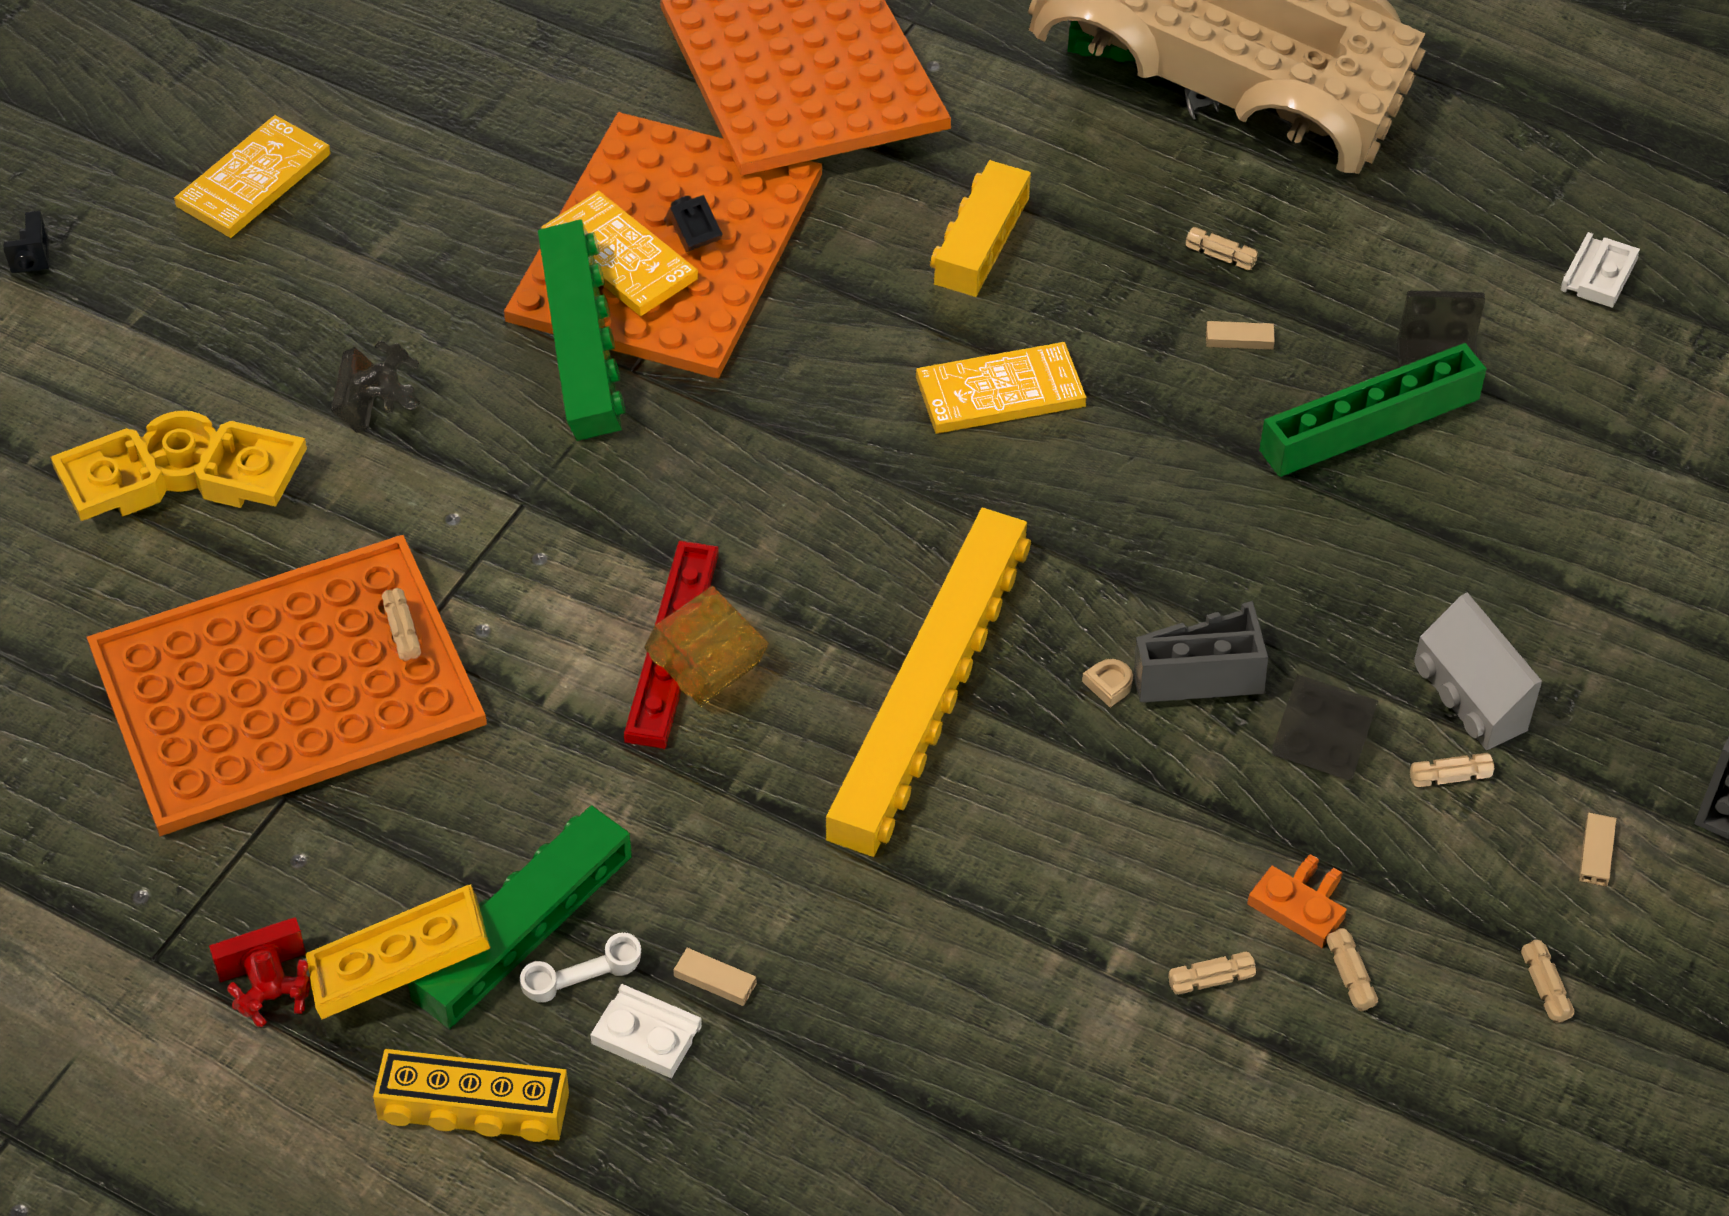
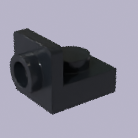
M704 195L693 199L691 196H684L671 203L664 218L667 227L674 226L686 252L716 242L723 235Z
M41 211L25 212V228L19 231L20 240L7 241L3 244L11 273L49 269V240Z

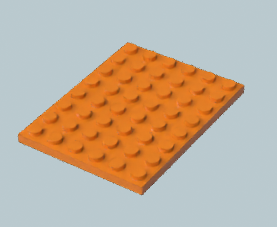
M660 0L661 10L741 176L951 129V117L885 0Z
M618 112L560 214L599 190L698 270V279L641 317L604 286H600V295H605L610 312V317L604 318L605 327L610 326L613 334L615 349L611 350L719 379L822 176V163L809 160L741 176L723 138ZM704 195L723 235L716 242L686 252L674 226L667 227L664 218L671 203L684 196H691L693 199ZM539 249L506 306L504 317L505 322L553 334L541 249Z
M399 535L87 636L91 653L159 836L487 725L485 712L404 535ZM400 588L404 591L406 604L409 607L416 630L415 633L420 644L421 654L416 659L411 658L408 661H403L399 658L397 646L388 622V616L383 605L382 594L386 590Z

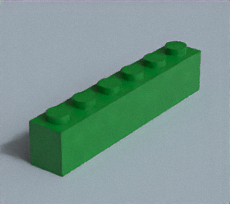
M582 219L539 229V243L567 423L576 441L621 431L620 415L625 414V405L621 392L615 390L614 382L620 381V374L615 358L610 359L609 350L615 349V343L610 326L605 327L604 318L610 317V312L605 295H600L599 287L604 286L605 282L599 263L595 264L594 255L600 254L596 235L594 232H587Z
M1466 343L1457 345L1264 419L1259 451L1276 474L1282 477L1479 400L1487 368Z
M592 805L580 816L572 817L566 823L563 831L551 843L543 844L524 868L508 876L502 888L489 900L485 899L479 903L490 949L408 983L411 1000L450 1030L632 857L630 833Z

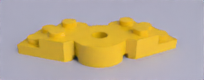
M174 411L153 419L146 426L147 432L143 437H140L136 430L126 428L51 456V461L80 520L84 521L115 508H118L121 516L124 517L160 503L166 491L183 492L197 488L203 499L241 508L245 500L276 507L307 450V446L303 437L235 421L221 424L216 431L212 426V422L200 413Z

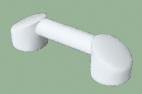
M617 933L607 941L605 955L556 972L552 966L545 962H532L525 966L521 972V989L533 1001L548 1002L555 997L557 990L609 972L615 976H624L632 972L639 964L641 958L640 942L632 934Z

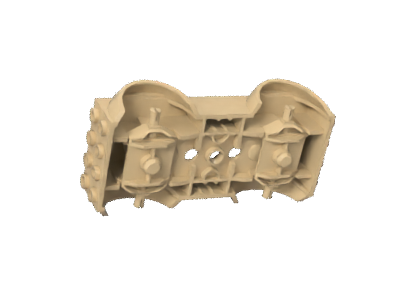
M1032 0L1028 10V14L1032 15L1029 31L1033 32L1037 39L1044 42L1050 28L1055 24L1066 20L1078 21L1083 32L1094 36V39L1088 46L1091 54L1096 50L1095 55L1100 56L1106 45L1110 46L1111 44L1124 50L1129 49L1136 60L1138 76L1142 78L1158 75L1234 108L1238 119L1246 122L1248 117L1255 111L1274 108L1280 118L1292 122V127L1288 131L1287 137L1292 141L1297 132L1294 140L1295 143L1301 142L1305 132H1309V130L1321 136L1330 135L1338 150L1336 169L1344 173L1359 174L1365 161L1373 163L1381 145L1376 140L1379 138L1384 141L1393 121L1388 116L1396 117L1404 100L1403 95L1400 93L1407 95L1416 76L1410 70L1411 68L1418 69L1426 51L1420 48L1425 33L1402 24L1395 8L1388 0Z

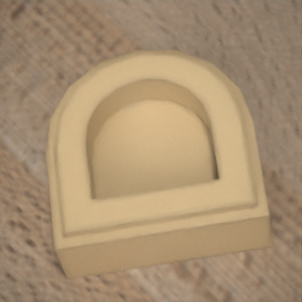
M1105 659L1085 671L1082 682L1105 704L1112 707L1130 693L1133 674L1126 663L1116 659Z

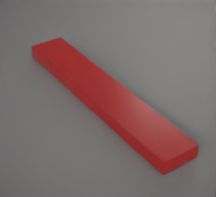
M686 541L678 542L625 727L624 743L666 749L718 560V546Z

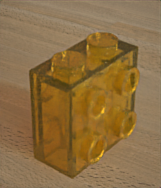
M711 586L656 624L644 648L649 653L651 659L657 665L662 666L678 683L680 689L686 695L691 696L701 707L759 664L769 643Z

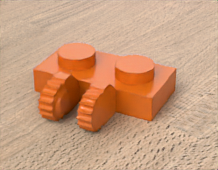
M1308 855L1297 869L1294 877L1272 865L1249 894L1247 904L1323 948L1327 943L1328 934L1335 932L1345 919L1347 909L1329 899L1340 883L1342 872L1333 867L1325 875L1316 891L1305 885L1318 868L1319 859L1315 856Z

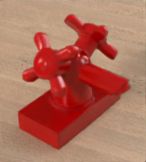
M296 917L209 945L220 983L245 974L248 975L252 988L246 994L234 982L228 985L227 991L235 998L232 1002V1008L238 1010L243 1016L251 1018L257 1027H263L267 1023L265 1018L258 1012L263 1007L261 1003L264 1000L276 999L282 994H289L290 997L295 998L294 1014H302L304 1012L305 999L308 997L311 988V980L307 975L308 963L305 960L299 959L297 977L285 976L281 963L306 954Z

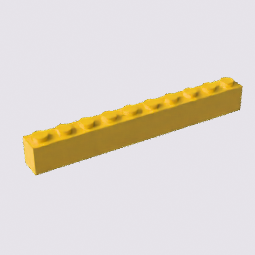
M983 507L981 508L826 816V841L872 857L875 856L881 842L886 844L889 842L895 827V819L893 817L897 809L903 811L908 803L911 794V786L909 784L913 776L917 778L921 776L927 760L925 752L929 744L935 746L940 737L943 725L941 719L944 713L951 714L958 696L956 688L959 682L966 683L973 665L971 657L974 651L981 652L988 634V629H986L988 622H995L1002 607L1001 596L1004 591L1010 592L1014 585L1017 574L1015 567L1018 561L1024 563L1028 556L1031 540L1026 538L1027 521Z

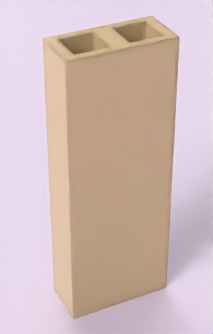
M1207 321L1206 347L1274 349V324Z
M1588 813L1585 824L1579 881L1602 886L1608 885L1616 818Z
M686 948L674 968V977L744 1006L757 984L756 976L690 948Z

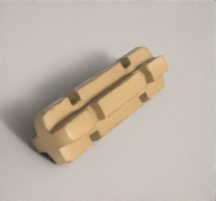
M1192 227L1187 235L1186 246L1189 249L1197 252L1203 249L1205 250V255L1229 264H1233V261L1237 262V267L1247 271L1252 270L1256 264L1258 257L1256 249L1245 245L1243 248H1240V243L1214 233L1208 236L1206 230L1198 227Z
M400 588L386 590L382 594L383 605L388 616V622L397 646L399 658L403 661H408L411 658L416 659L421 654L420 644L415 633L416 630L409 607L406 604L404 591Z
M1489 753L1473 754V759H1469L1467 755L1433 760L1434 764H1430L1429 761L1414 762L1411 764L1410 778L1415 787L1431 786V781H1435L1436 785L1471 780L1470 776H1474L1475 779L1490 778L1493 776L1494 762Z
M1345 928L1329 933L1326 941L1331 953L1334 952V961L1345 987L1349 989L1348 995L1353 1006L1358 1011H1366L1376 1006L1378 1003L1377 994L1374 987L1370 986L1371 980L1359 952L1355 950L1356 944L1352 935Z
M1533 940L1525 944L1521 949V954L1525 963L1530 966V975L1541 1000L1545 1001L1544 1007L1548 1017L1555 1023H1562L1572 1018L1574 1008L1570 999L1565 996L1567 992L1555 964L1550 961L1551 955L1547 946L1541 940Z
M1242 952L1231 955V960H1227L1226 956L1194 963L1191 965V969H1187L1186 965L1172 968L1168 973L1171 989L1175 994L1179 995L1192 992L1194 986H1197L1198 990L1231 983L1233 982V977H1237L1238 981L1252 978L1256 975V967L1249 952Z

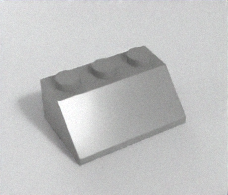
M1467 592L1461 595L1420 636L1414 663L1419 674L1423 678L1428 679L1439 692L1445 706L1452 708L1463 721L1467 733L1472 738H1476L1487 751L1528 731L1542 680Z

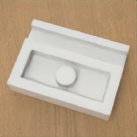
M1588 232L1562 281L1561 291L1573 290L1577 292L1578 297L1613 308L1638 260L1640 249L1605 237L1602 241L1594 239L1593 234Z
M621 984L616 998L611 1000L590 1034L591 1044L672 1079L692 1045L693 1037L702 1028L701 1017Z

